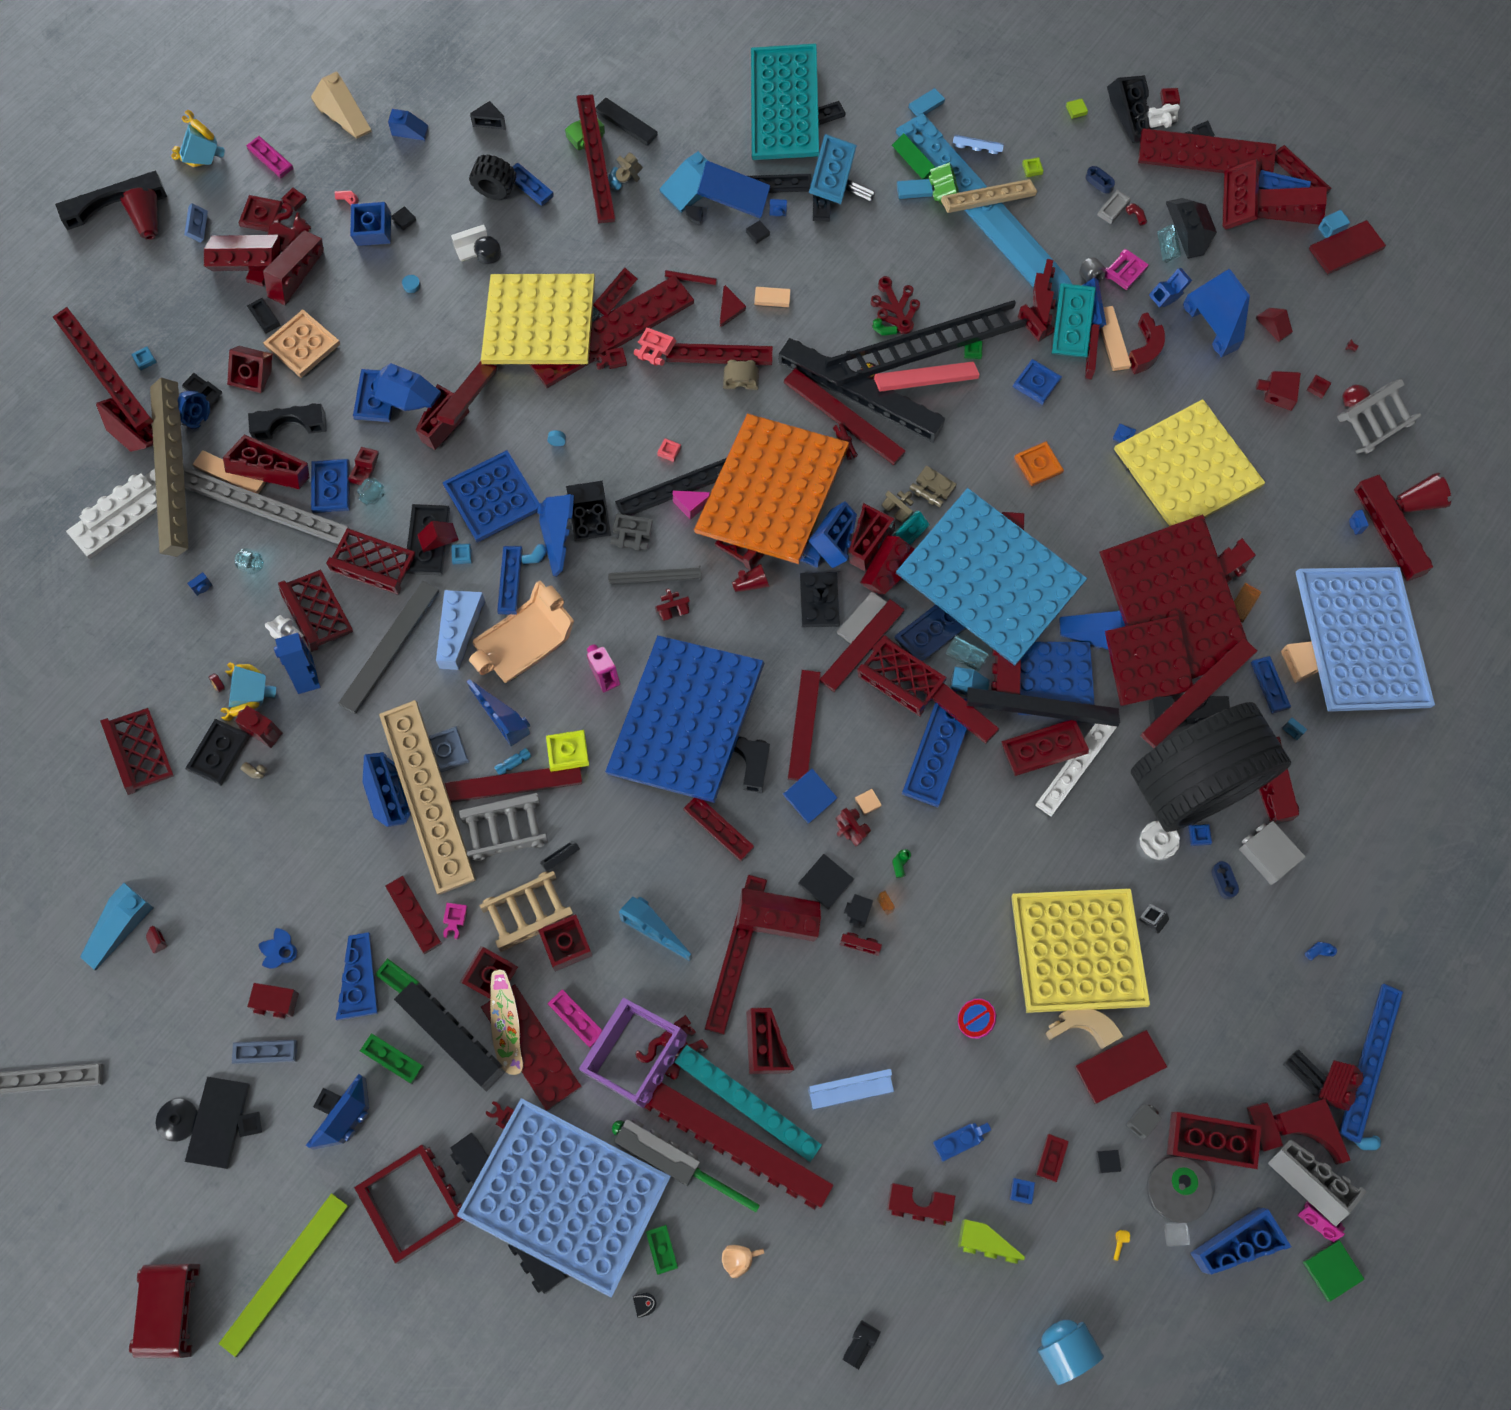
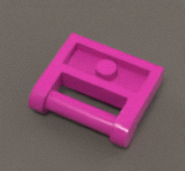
M1124 249L1109 268H1105V278L1113 280L1122 288L1128 290L1147 270L1149 264L1129 250ZM1128 260L1129 262L1118 273H1116L1115 270L1124 261Z

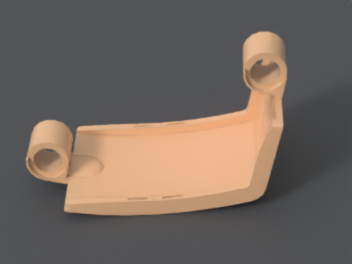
M538 581L532 590L530 600L517 609V615L510 614L473 639L472 643L478 651L471 655L469 661L479 674L485 675L494 670L503 682L507 683L537 664L566 642L570 636L574 620L563 608L564 601L561 595L552 585L546 587L541 581Z

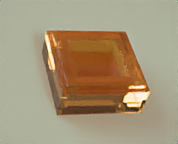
M886 891L879 893L877 900L885 914L889 915L894 911L895 906Z

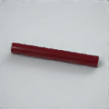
M665 270V277L667 278L675 275L679 280L715 286L717 283V278Z

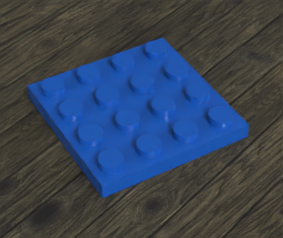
M508 450L442 482L477 543L537 513L540 504Z
M1035 642L1021 658L1020 695L1095 705L1090 642Z

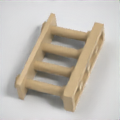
M554 871L543 872L538 876L539 878L496 898L489 897L479 905L483 913L490 912L500 935L499 939L495 941L500 952L539 935L538 930L573 916L570 906L567 908L562 906L552 884V881L557 879ZM543 885L555 908L554 914L548 917L544 915L533 891ZM524 894L527 895L537 917L536 922L531 925L525 923L515 898ZM508 902L518 925V931L511 934L506 931L496 908Z

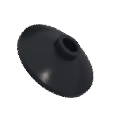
M173 1099L166 1102L156 1116L155 1124L159 1135L165 1140L172 1142L185 1140L192 1135L198 1111L193 1103L185 1099ZM177 1115V1122L172 1123V1117Z

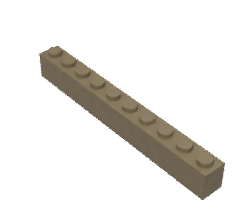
M160 378L150 387L160 554L178 557L189 549L181 421L177 401L179 389L178 382Z

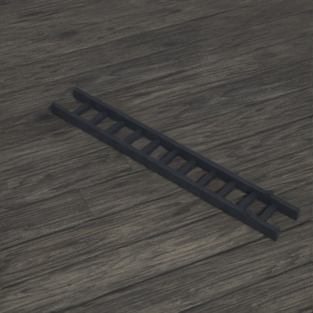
M1013 300L854 351H846L844 354L826 359L825 366L829 367L841 363L847 375L836 378L835 384L840 386L1025 327L1027 320L1025 318L1010 323L1004 311L1015 307L1016 302ZM998 314L1004 325L994 328L988 316ZM982 318L988 330L979 333L972 321ZM967 324L973 335L963 338L957 326ZM951 328L958 340L948 343L941 331ZM936 333L942 345L932 348L926 336ZM920 338L926 350L917 353L911 341ZM905 343L911 355L901 358L894 346ZM889 348L895 360L885 363L878 351ZM873 353L879 365L869 368L862 356ZM857 358L863 370L859 369L857 372L852 373L846 361Z

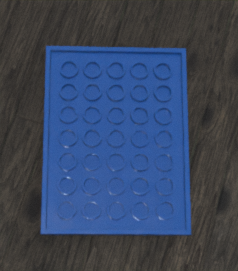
M657 635L606 768V774L715 803L764 667V661Z

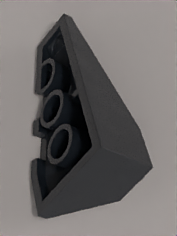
M1145 75L1119 77L1107 86L1110 101L1132 143H1140L1142 129H1148L1147 112L1149 111V106H1147V98L1149 97V89Z

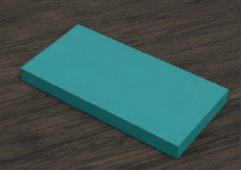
M1060 284L1051 354L1087 358L1096 287Z

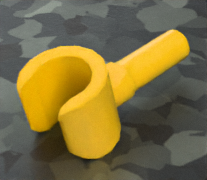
M1119 1230L1115 1235L1117 1246L1113 1259L1116 1261L1119 1260L1122 1243L1130 1242V1232L1126 1230Z

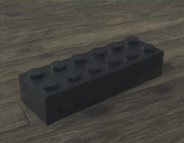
M411 982L394 1000L487 1092L504 1074L501 1070L503 1065L493 1055L488 1057L486 1054L489 1051L478 1040L474 1043L472 1041L474 1036L464 1026L459 1028L458 1025L460 1023L449 1011L445 1014L444 1011L446 1009L435 997L430 1000L431 994L422 984L419 983L416 986Z

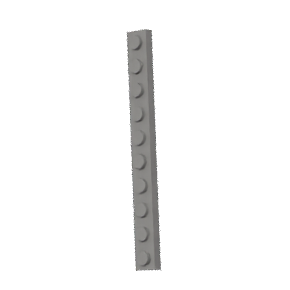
M183 467L185 489L336 544L340 543L348 528L345 525Z

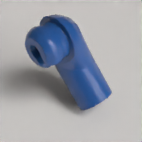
M1317 942L1305 952V956L1311 961L1318 955L1333 957L1337 954V948L1330 943Z

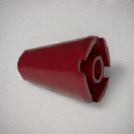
M134 188L124 192V197L120 198L121 203L140 237L146 240L154 239L158 234L157 195L155 191L148 188V191H143V188Z
M1439 472L1434 473L1396 497L1399 509L1406 513L1449 507L1451 501L1448 502V497L1451 496V492L1444 477L1440 478L1438 476L1440 475Z

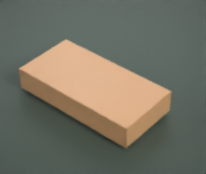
M756 287L754 305L789 307L790 289Z

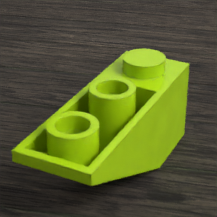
M966 1219L962 1220L958 1247H963V1252L976 1254V1251L984 1252V1257L997 1259L998 1255L1005 1257L1006 1262L1018 1264V1260H1025V1256L987 1224Z

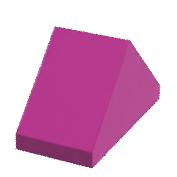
M673 491V503L691 520L704 509L710 492Z

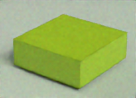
M1082 98L1066 103V108L1072 119L1088 114V109Z
M1039 157L1023 160L1022 165L1026 177L1043 175L1044 170Z

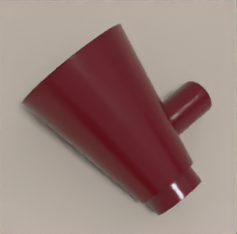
M761 564L746 573L744 570H740L738 572L739 577L732 582L735 592L770 587Z

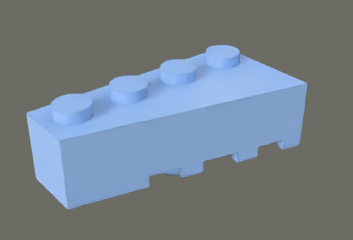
M444 590L436 656L439 669L459 670L467 650V644L472 637L474 626L479 619L481 608L485 604L482 592Z

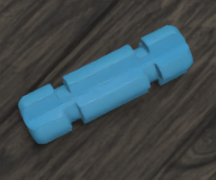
M527 748L519 751V754L516 753L504 760V763L496 765V772L499 775L506 773V770H511L523 763V760L526 761L531 758V753Z

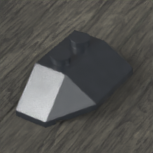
M1185 198L1166 201L1187 259L1204 256L1217 233L1206 204Z

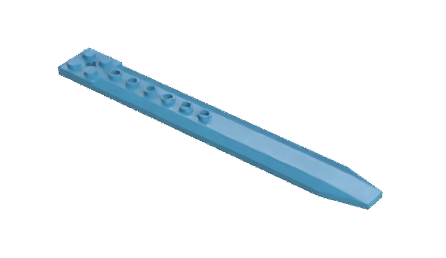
M923 113L896 128V134L900 137L904 133L935 167L950 162L955 173L959 193L987 187ZM1002 202L966 209L965 211L1034 288L1036 273L1043 274L1046 260H1053ZM1053 261L1052 267H1055V273L1049 282H1052L1051 291H1054L1053 299H1056L1055 307H1057L1060 284H1072V282L1057 263Z

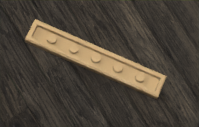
M1027 179L942 196L941 202L946 211L951 213L1036 196L1038 191L1032 181Z

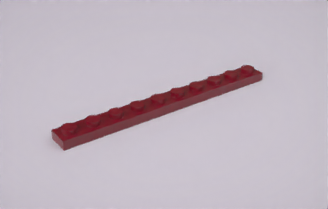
M66 307L54 315L53 319L134 428L139 432L153 422L152 418L70 309Z

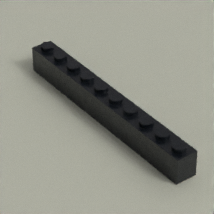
M789 338L779 352V364L791 370L796 368L812 381L932 443L944 426L945 417L940 413L933 412L924 405L917 404L907 396H902L894 390L879 392L875 380L867 377L836 386V378L847 375L842 365L839 363L826 367L825 361L831 357L818 353L815 349L803 345L798 340Z

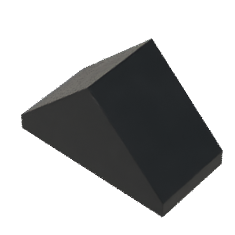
M491 101L470 113L472 127L506 130L504 115Z

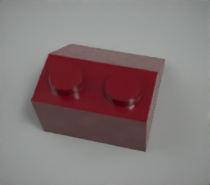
M240 345L230 349L227 385L262 393L272 370L273 354Z
M480 946L460 983L491 999V977L493 971L504 970L510 982L518 966Z

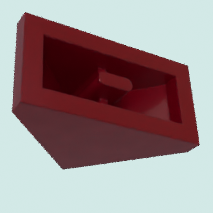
M1269 307L1256 316V319L1278 342L1293 332L1286 309Z
M431 521L417 535L423 552L459 540L453 523Z

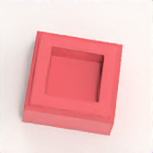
M664 438L657 456L674 462L681 449V444Z

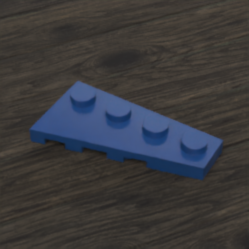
M369 932L348 936L344 961L345 968L342 974V987L338 1000L339 1007L336 1013L337 1021L378 1014L371 935Z

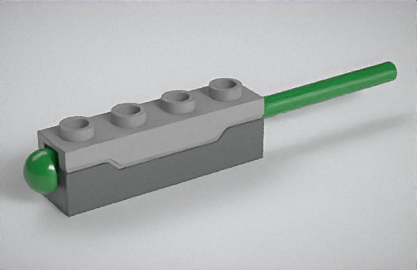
M634 1118L632 1121L628 1119L625 1122L617 1120L613 1123L612 1132L615 1136L617 1135L614 1143L685 1186H688L694 1176L750 1210L757 1212L760 1206L758 1203L701 1171L698 1168L700 1162L697 1161L698 1156L687 1150L685 1154L678 1150L680 1147L678 1144L671 1140L668 1143L660 1139L662 1135L652 1129L650 1132L642 1128L644 1124Z

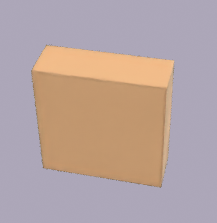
M873 789L855 797V801L864 816L882 806Z

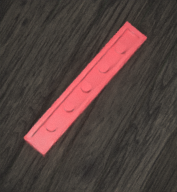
M973 361L875 374L874 380L880 392L978 379L980 374Z

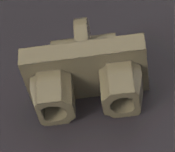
M630 152L624 159L619 156L616 159L621 166L616 171L618 181L622 183L627 182L632 176L634 181L638 182L640 178L637 174L643 168L637 162L638 159Z
M889 490L885 494L887 498L882 503V507L890 513L897 506L900 510L894 517L901 523L905 522L913 514V511L905 505L906 503L910 506L914 504V501L910 499L912 493L908 491L904 494L902 491H899L897 494L901 498L899 500Z

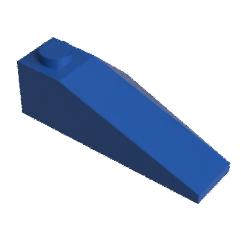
M571 494L546 497L539 504L537 511L540 514L539 522L552 574L555 577L563 571L566 546L563 544L566 542L567 536H569L570 530L566 529L568 519H572L574 495Z
M1120 611L1059 618L1060 636L1078 642H1090V644L1097 648L1108 649L1105 631L1125 627Z
M469 679L467 681L470 690L510 746L530 735L528 728L530 724L525 717L521 718L516 711Z

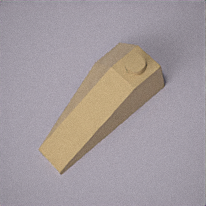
M336 71L323 77L311 95V99L318 110L327 114L332 121L339 123L344 130L356 139L372 132L339 73Z

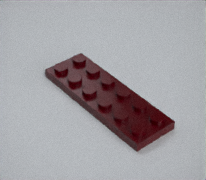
M514 984L511 986L519 1019L520 1050L523 1060L521 1072L545 1110L548 1111L582 1088V1086L520 990ZM490 1000L482 1005L481 1009L491 1023Z

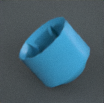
M1061 1320L1046 1329L1041 1339L1042 1346L1037 1350L1057 1385L1064 1384L1080 1376L1104 1358L1102 1351L1084 1322L1077 1324L1072 1320Z

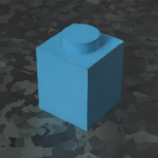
M1339 210L1324 217L1318 228L1325 238H1328L1347 229L1350 221L1342 210Z

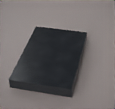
M214 719L185 769L221 786L249 740L250 734Z

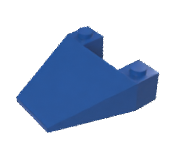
M1228 269L1189 293L1183 306L1192 318L1202 314L1217 334L1212 345L1221 358L1240 348L1245 336L1250 295L1233 272Z

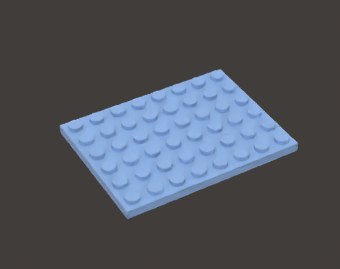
M1400 567L1298 569L1296 571L1328 712L1418 709L1435 706Z
M521 1098L457 1216L595 1290L612 1297L671 1176Z

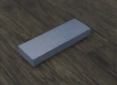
M297 1040L233 1042L232 1064L296 1062Z

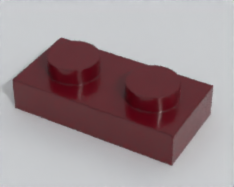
M851 932L842 934L841 946L876 956L879 955L882 944H879L878 940L873 938L861 939L858 938L859 935Z
M1051 1134L1047 1135L1036 1176L1055 1183L1057 1182L1069 1141Z

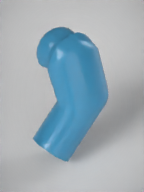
M613 167L608 176L609 186L618 191L622 187V183L616 178L618 168Z
M538 544L532 554L522 555V563L541 562L547 552L545 545Z
M1375 1135L1373 1137H1362L1361 1143L1355 1144L1362 1150L1375 1151L1380 1148L1381 1139Z

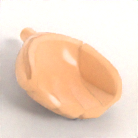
M728 1245L722 1253L723 1267L731 1278H738L749 1270L752 1264V1257L764 1254V1249L751 1252L749 1248L744 1246Z

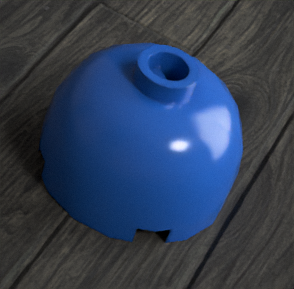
M184 391L179 394L177 401L182 425L190 428H199L201 426L199 424L203 419L206 422L210 413V403L206 401L204 394L195 391Z

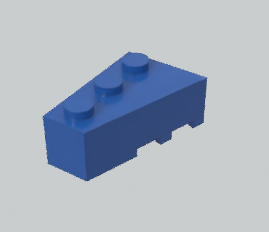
M846 501L828 512L809 540L832 568L848 560L847 550L851 546L850 535L854 532L857 514Z

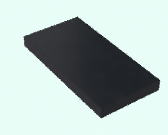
M412 504L407 549L414 551L416 555L406 574L442 575L446 545L423 552L417 535L431 521L449 522V506Z
M207 1077L184 1162L228 1169L238 1132L237 1116L243 1113L250 1086L249 1083Z

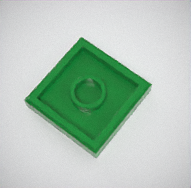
M1340 1240L1335 1241L1303 1262L1327 1302H1331L1365 1280Z

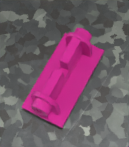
M1308 1201L1304 1204L1305 1209L1297 1214L1308 1225L1315 1228L1332 1242L1345 1235L1343 1232L1345 1227L1342 1226V1222L1334 1226Z

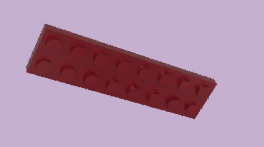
M1143 128L1141 131L1138 163L1224 173L1227 169L1257 159L1259 162V173L1261 170L1274 173L1276 144Z

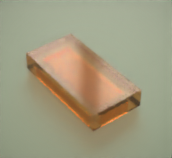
M1247 583L1243 585L1234 600L1242 623L1261 594V591Z

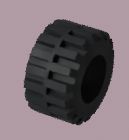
M487 154L481 155L476 159L469 181L471 186L481 195L493 200H502L509 197L517 174L508 162L497 156Z

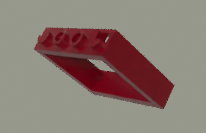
M420 1145L354 1187L395 1264H400L465 1222V1220L457 1216L462 1203L458 1204L454 1196L457 1194L451 1184H446L444 1170L440 1165L436 1166L433 1160L436 1158L430 1147L426 1148L424 1145ZM421 1155L451 1209L454 1218L402 1251L368 1188Z

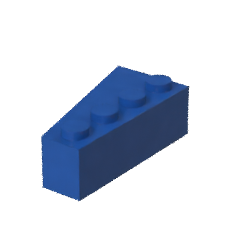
M1257 1207L1192 1251L1191 1255L1201 1272L1212 1275L1235 1267L1238 1264L1250 1262L1256 1258L1291 1248L1292 1246L1269 1209Z

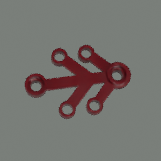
M883 276L879 279L878 289L881 292H886L891 304L881 301L880 296L874 295L871 297V306L881 308L877 313V318L881 319L882 322L885 321L895 325L898 332L903 335L908 334L913 330L914 323L912 318L920 308V301L917 299L911 300L910 309L905 316L903 309L909 297L913 295V287L911 285L904 286L903 295L898 303L892 290V280L888 276ZM887 311L896 314L897 318L889 316Z

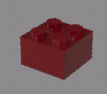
M576 914L538 930L555 972L592 957L591 950Z

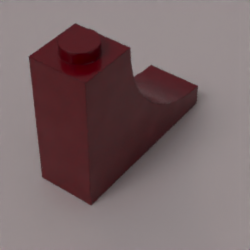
M1326 1099L1274 1115L1281 1136L1297 1134L1315 1140L1329 1152L1336 1165L1351 1161Z

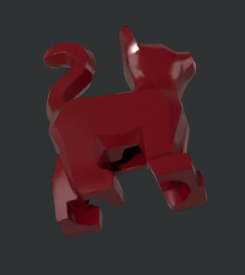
M286 203L282 204V208L286 209V212L278 214L274 218L267 234L280 235L282 252L304 230L307 232L311 231V226L300 217L299 212L296 213L292 228L281 224L282 220L290 218L293 214V207Z
M686 1015L674 1023L687 1035L694 1036L696 1034V1031L689 1026L691 1022ZM665 1031L659 1037L654 1038L649 1043L648 1054L644 1055L641 1051L637 1050L636 1058L642 1063L652 1061L656 1056L657 1046L662 1045L665 1048L672 1034ZM703 1039L688 1045L696 1052L708 1050V1046ZM685 1042L684 1046L679 1049L678 1053L675 1056V1060L679 1056L683 1048L686 1045H688L687 1042ZM673 1063L667 1069L665 1075L675 1080L679 1077L681 1067Z

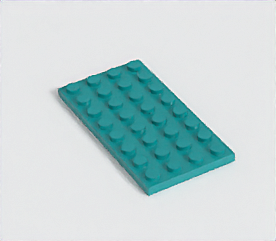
M817 44L751 48L752 160L819 156Z

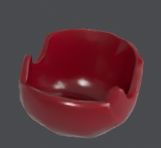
M1355 384L1345 389L1342 398L1345 407H1352L1371 394L1366 387Z

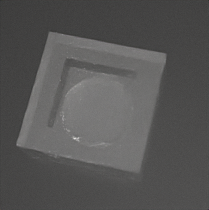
M1187 1223L1164 1224L1167 1246L1190 1245Z

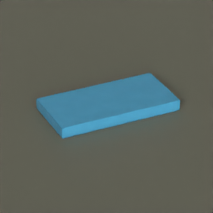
M827 134L824 135L809 189L810 194L841 204L857 145Z

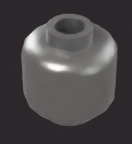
M1092 257L1082 262L1079 272L1087 282L1093 278L1101 282L1105 277L1106 269L1097 258Z

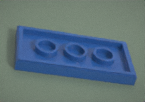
M706 161L697 194L754 217L761 218L770 185L713 162Z

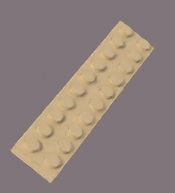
M414 700L380 713L379 716L436 893L441 895L476 881L418 702Z

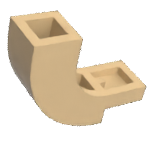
M1093 1009L1067 1010L1058 1016L1062 1023L1059 1020L1049 1025L1050 1030L1045 1033L1049 1040L1069 1029L1081 1028L1093 1035L1101 1049L1123 1037L1116 1024L1110 1018Z

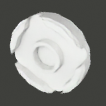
M1153 821L1142 830L1140 845L1143 851L1151 858L1157 860L1168 859L1179 849V833L1177 830L1166 832L1159 821Z

